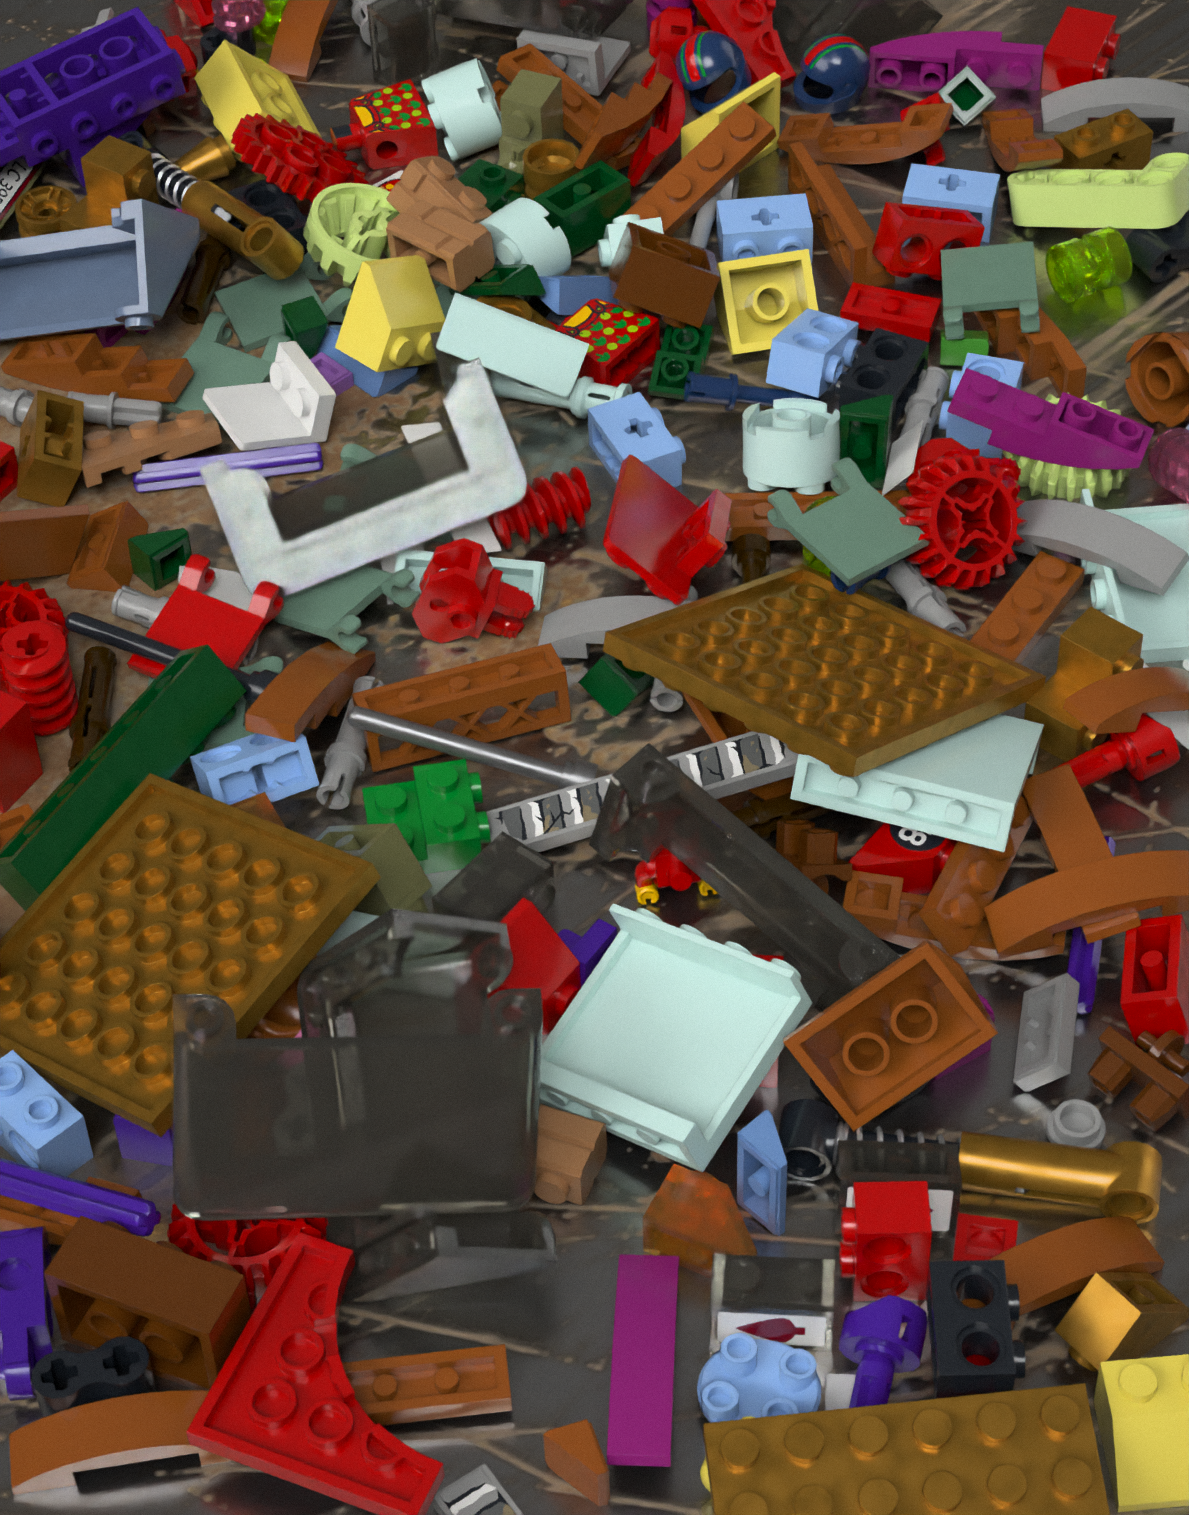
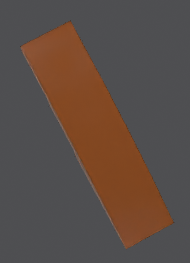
M657 72L647 89L634 82L625 99L611 92L591 124L574 166L581 170L585 169L599 160L604 162L627 148L648 123L672 80Z
M1019 307L974 311L982 328L988 332L989 341L997 355L1015 351L1019 360L1024 362L1023 367L1031 381L1049 377L1059 397H1061L1062 392H1069L1070 395L1080 399L1084 397L1087 367L1067 337L1040 307V331L1021 333Z
M96 333L22 338L1 365L5 374L53 389L93 395H110L111 392H117L119 398L158 402H175L194 374L187 358L148 360L141 345L103 348Z
M330 641L309 649L276 676L245 713L246 731L296 742L305 727L317 729L326 714L337 717L351 697L355 681L359 677L365 676L375 662V652L360 649L353 654Z
M1069 764L1026 779L1022 796L1027 802L1029 811L1037 826L1041 842L1055 872L1091 861L1113 857L1084 792ZM1134 912L1080 926V929L1087 943L1090 944L1139 927L1141 922L1138 913Z

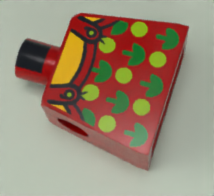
M411 79L353 98L349 103L351 123L330 128L334 150L347 152L359 149L367 167L371 169L405 166L417 158L438 156L436 127Z
M600 299L589 300L573 315H559L551 311L546 317L556 327L555 331L589 344L577 379L587 376L593 378L595 383L616 387L621 383L628 384L655 359L657 350H660L658 318L644 313H635Z

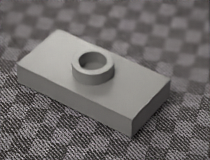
M1068 973L1025 991L1023 994L1013 1083L1025 1092L1064 1077L1071 1072L1080 983Z

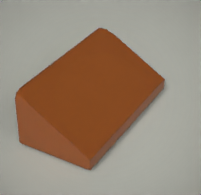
M128 501L90 515L66 584L70 588L117 592L118 589H122L123 585L129 586L133 569L127 541L132 537L146 534L148 523Z

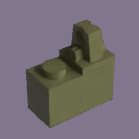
M521 69L500 98L502 136L499 138L500 159L497 165L523 175L522 156L525 149L539 140L551 138L564 140L562 78Z
M395 823L329 826L315 839L371 862L381 876L379 881L353 911L429 927L435 926L422 897L432 887V884Z

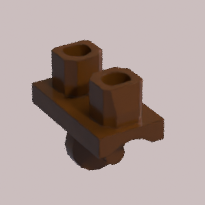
M809 820L777 821L776 848H761L760 865L785 875L781 885V894L786 905L798 912L808 913L815 911L822 906L828 895L829 886L825 874L841 881H851L852 864L837 858L838 832L831 829L814 828L815 823Z
M1108 1026L1098 1038L1102 1053L1097 1057L1087 1073L1091 1084L1112 1099L1120 1093L1131 1079L1144 1089L1131 1102L1129 1108L1131 1113L1152 1131L1158 1130L1175 1113L1186 1120L1189 1116V1084L1168 1070L1170 1068L1181 1077L1189 1072V1061L1180 1055L1185 1044V1038L1174 1029L1167 1031L1159 1039L1145 1030L1138 1037L1136 1044L1146 1050L1147 1054L1112 1027Z

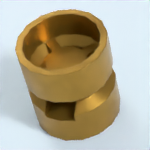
M553 138L539 140L528 146L522 156L523 175L526 186H524L525 196L533 200L534 197L580 172L581 169L574 166L579 154L578 148L568 141Z

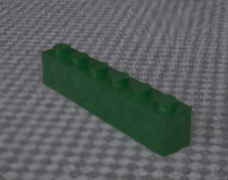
M208 644L180 651L0 850V884L24 911L34 903L150 773L174 782L171 776L181 765L191 761L190 756L203 751L205 748L203 740L212 729L221 727L233 717L236 712L234 704L246 692V689Z

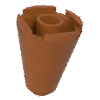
M1153 332L1136 340L1128 351L1125 364L1131 362V377L1125 378V383L1133 406L1144 419L1151 423L1159 421L1166 424L1165 427H1174L1189 420V332Z

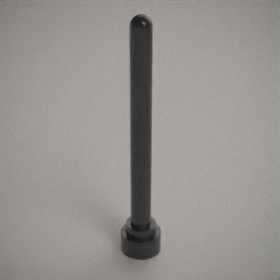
M72 612L65 619L67 629L74 633L165 666L182 651L179 648L79 612ZM226 666L246 689L243 695L245 700L250 701V705L255 702L267 685L279 675V673L268 669L248 674Z

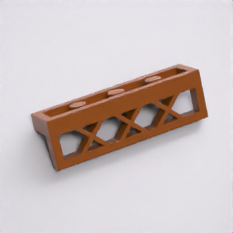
M801 141L789 144L788 188L792 194L806 193L813 229L848 286L851 287L852 282L876 287L895 283V276L889 274L885 270L886 267L872 254L876 236L830 164L816 166Z
M551 643L352 694L354 707H364L429 727H433L438 721L450 718L458 722L450 733L484 743L572 721L566 670ZM555 692L556 707L537 712L527 708L536 696ZM500 705L507 709V712L498 722L486 725L478 721L488 708ZM364 730L368 762L372 772L446 754L405 741L398 748L380 752L378 737L383 735Z

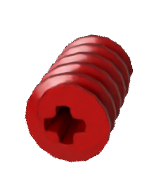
M577 466L570 469L568 476L562 471L552 473L550 482L544 476L534 478L532 488L528 483L522 481L515 484L513 492L504 486L497 488L495 499L487 491L483 492L481 497L484 514L492 531L506 550L512 548L513 533L518 534L524 545L530 543L531 528H536L542 539L549 538V523L554 522L561 534L567 533V519L570 517L573 518L579 529L585 528L586 513L591 508L587 481L581 469Z
M35 620L18 624L7 631L0 641V646L3 650L2 664L5 669L6 681L9 684V692L17 694L27 702L34 735L44 736L57 733L70 724L72 718L77 715L78 696L76 694L75 681L73 680L66 639L59 628L48 622Z

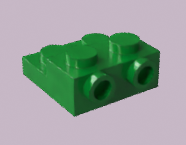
M466 759L413 766L414 781L362 788L367 824L395 823L425 874L483 866L481 844L491 843L487 812L475 811L474 804L483 803L479 772L468 773Z

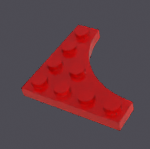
M692 0L713 31L731 37L740 46L751 72V85L774 72L781 76L780 89L792 84L797 74L785 55L778 31L773 30L772 11L776 6V0Z
M298 1232L188 1427L186 1433L189 1444L377 1515H426L445 1477L443 1463L409 1447L387 1431L380 1423L375 1424L368 1417L356 1400L355 1392L345 1374L339 1355L338 1317L346 1283L355 1266L354 1252L351 1249Z

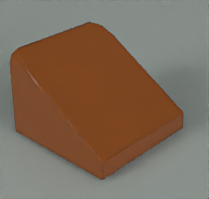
M585 1419L545 1432L543 1439L547 1466L597 1506L607 1505L610 1499L609 1469L592 1423H588V1420Z

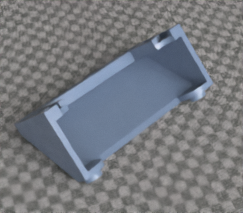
M144 199L122 201L121 208L111 209L112 225L0 241V341L125 325L127 330H148L154 328L153 321L162 319L201 238L200 219Z

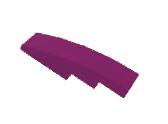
M619 1254L610 1381L607 1465L670 1467L679 1256Z

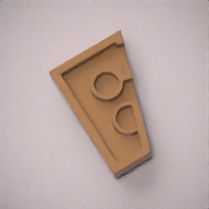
M190 410L178 414L175 421L158 424L155 420H145L132 424L129 427L130 430L111 434L110 431L101 430L88 433L83 436L81 474L88 488L103 483L101 473L110 470H122V473L126 475L143 470L142 465L147 462V458L155 455L161 460H173L221 444L222 439L219 425L212 412L204 414L202 410Z

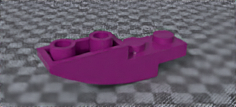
M951 31L896 39L870 47L869 61L871 68L868 87L937 93L968 66L987 87L1039 91L1044 45L1002 42V32Z
M966 368L947 410L951 414L992 430L987 442L991 446L1042 462L1087 469L1139 468L1154 432V429L1068 393L1062 392L1056 405L969 368Z

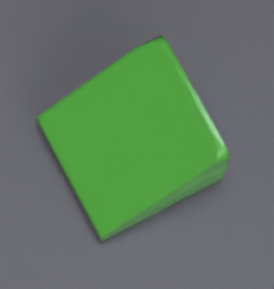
M941 329L940 365L963 366L967 353L988 356V332L964 330V338L946 340L945 329Z

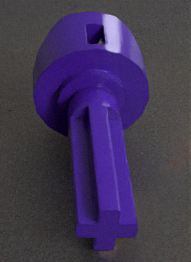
M888 1295L845 1314L839 1340V1350L846 1358L858 1364L849 1408L887 1404L894 1373L914 1371L920 1366L928 1324L926 1312L922 1308L908 1300ZM901 1322H907L903 1336L900 1339L899 1331L901 1327Z

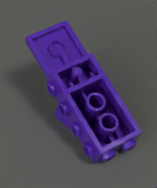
M135 7L0 71V167L22 156L30 168L60 154L81 186L85 187L81 158L108 135L119 138L127 132L136 131L155 107L186 93L181 75L186 73L181 57L175 49L171 50L161 30L158 26H152L139 7Z

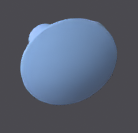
M745 1333L731 1334L722 1341L720 1350L711 1356L700 1372L697 1384V1397L700 1408L710 1423L740 1420L742 1417L747 1416L759 1418L816 1412L821 1401V1384L816 1372L817 1363L812 1354L804 1349H794L778 1341L753 1339Z

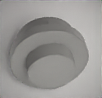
M1072 1099L1061 1103L1050 1114L1046 1131L1051 1143L1099 1149L1105 1138L1106 1125L1100 1112L1093 1104L1080 1099Z

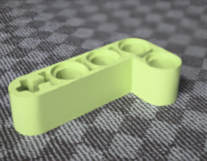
M1173 152L1159 155L1153 158L1143 170L1030 169L1018 171L1007 179L1012 221L1015 225L1023 227L1160 229L1172 226L1179 222L1189 210V154Z

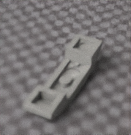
M1135 77L1100 79L1069 86L1041 98L1043 132H1065L1077 126L1087 124L1088 118H1103L1127 108L1138 118H1171L1173 132H1189V87L1174 82Z
M1052 499L1025 501L1017 508V516L1024 518L1028 522L1021 527H1017V534L1026 542L1020 546L1011 547L1015 551L1036 557L1044 547L1116 569L1120 583L1163 596L1189 561L1186 551L1161 535L1129 519L1099 508Z
M643 595L604 597L575 603L558 609L544 617L538 646L551 643L559 658H588L591 644H604L605 632L681 605H676L669 599ZM685 600L681 605L690 603L691 601Z

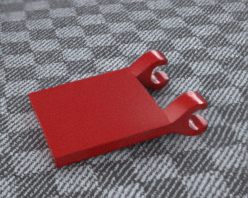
M193 554L185 565L179 585L145 637L181 650L208 644L226 666L238 669L265 625L282 610L284 600L281 596L277 595L280 588L269 581H261L254 591L248 611L203 594L214 583L216 574L213 569L208 568L211 565L209 558ZM132 654L127 662L130 669L154 679L166 667L163 664Z

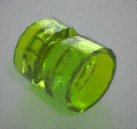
M1110 226L1085 234L1081 239L1074 238L1051 246L1046 253L1045 264L1050 284L1058 297L1067 303L1092 295L1096 290L1103 291L1128 282L1131 277L1132 260L1128 245L1123 236Z

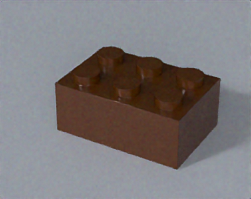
M80 1216L44 1272L62 1340L93 1351L106 1341L116 1337L128 1336L138 1339L146 1346L154 1375L193 1390H210L252 1315L244 1275L240 1274L231 1265L222 1261L214 1260L207 1262L185 1254L179 1247L167 1241H157L155 1243L131 1234L120 1224L111 1221L100 1223Z

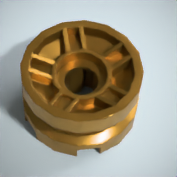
M52 185L36 187L21 195L15 203L20 238L61 232L59 218L77 203L75 195L66 188Z

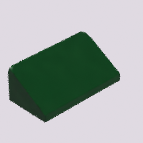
M529 264L494 265L493 269L482 277H475L474 283L463 291L458 292L451 288L448 289L451 295L458 293L476 296H543L546 294L534 266Z
M890 394L842 405L840 409V460L843 458L852 459L865 480L873 488L883 489L889 462L894 395Z

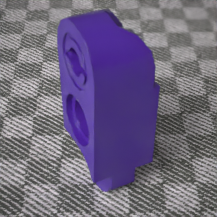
M45 1226L0 1232V1380L5 1379L10 1401L36 1398L31 1381L32 1371L41 1358L55 1351L54 1308L44 1276V1272L52 1261L50 1243Z

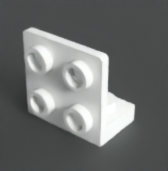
M296 341L278 343L275 362L270 367L271 382L204 389V402L236 446L242 451L324 442L327 439L336 393Z

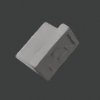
M523 29L517 37L518 48L531 43L587 93L598 96L631 51L629 41L559 29L554 30L552 34Z

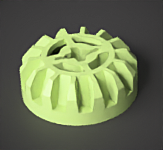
M341 183L325 188L315 197L304 227L303 236L307 241L306 248L314 262H321L320 266L327 276L337 272L343 276V285L349 287L353 281H356L363 261L379 260L382 252L386 254L387 258H391L386 228L388 222L400 213L387 201L386 198L390 193L389 191L367 184Z

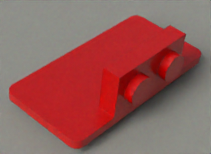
M628 455L621 465L603 545L608 556L615 564L634 571L645 580L647 587L653 594L661 599H669L676 605H681L688 598L691 578L704 565L707 568L713 567L727 549L725 537L731 526L729 514L732 500L716 488L698 507L637 457Z

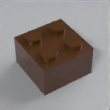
M627 222L608 272L613 298L618 299V305L635 313H643L644 309L661 314V319L664 322L682 329L688 324L701 328L721 278L712 251L631 222Z

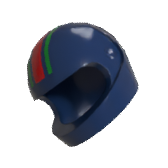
M712 30L698 32L690 36L677 53V75L682 82L683 88L689 91L693 107L702 114H705L751 85L752 76L742 49L734 39L723 33ZM733 70L736 82L731 91L717 102L704 103L705 95L714 81L724 73Z
M842 33L826 34L813 41L803 54L800 62L803 71L794 82L793 90L796 103L802 109L814 114H837L854 107L859 102L868 84L871 64L865 48L856 39ZM817 81L831 86L833 94L827 99H818L809 96L804 91V88Z

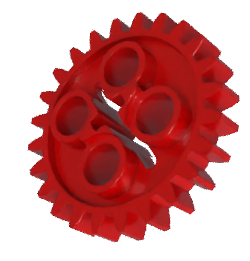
M255 113L254 116L246 114L244 118L241 117L232 135L231 143L235 145L233 150L243 155L241 157L243 162L254 165L252 168L253 172L264 174L267 176L266 182L274 183L284 193L296 195L300 201L307 198L313 203L318 193L336 184H369L364 179L366 174L357 170L358 164L346 160V153L335 151L333 149L334 144L326 142L316 133L304 130L300 125L296 128L291 126L286 119L282 118L281 122H278L271 115H267L264 118L258 113Z

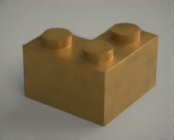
M108 135L81 158L87 195L59 218L61 232L112 225L111 209L121 208L122 201L144 199L159 204L151 152Z
M1090 606L1060 635L1056 673L1026 701L1024 720L1044 724L1040 748L1067 762L1104 743L1108 733L1095 734L1063 709L1065 700L1080 689L1108 676L1143 668L1144 660L1140 658L1143 634Z

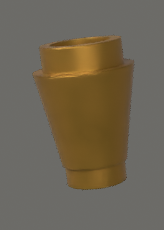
M221 135L213 139L210 136L206 137L173 163L179 166L181 170L187 171L189 175L196 177L198 181H211L229 176V170L236 167L233 153Z

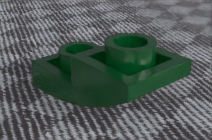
M669 324L666 325L661 350H657L648 388L649 395L684 400L685 382L690 383L686 379L688 372L705 374L714 339V328L712 325L702 324L701 328L688 324L683 329Z

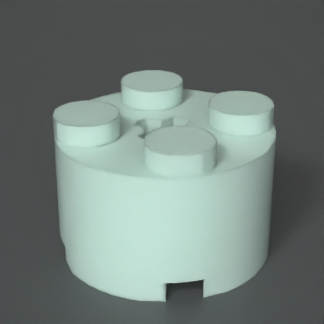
M477 58L468 60L421 81L430 103L427 105L436 129L442 128L446 135L443 138L453 162L499 144V138L502 136L501 111H499L495 100L496 94L480 60Z
M518 198L480 222V224L488 229L492 236L494 265L529 264L534 266L538 276H562L570 268L571 253L566 236L560 226L552 229L544 218L550 213L539 203L531 199ZM516 296V297H518V298H520V299H522V300L528 302L529 300H531V299L534 298L535 296Z
M803 398L773 400V409L760 411V403L745 409L743 412V473L748 478V487L756 491H768L776 487L795 488L796 492L804 495L822 493L825 482L832 480L838 475L835 471H832L831 467L833 463L840 460V411L835 409L833 414L827 413V403Z

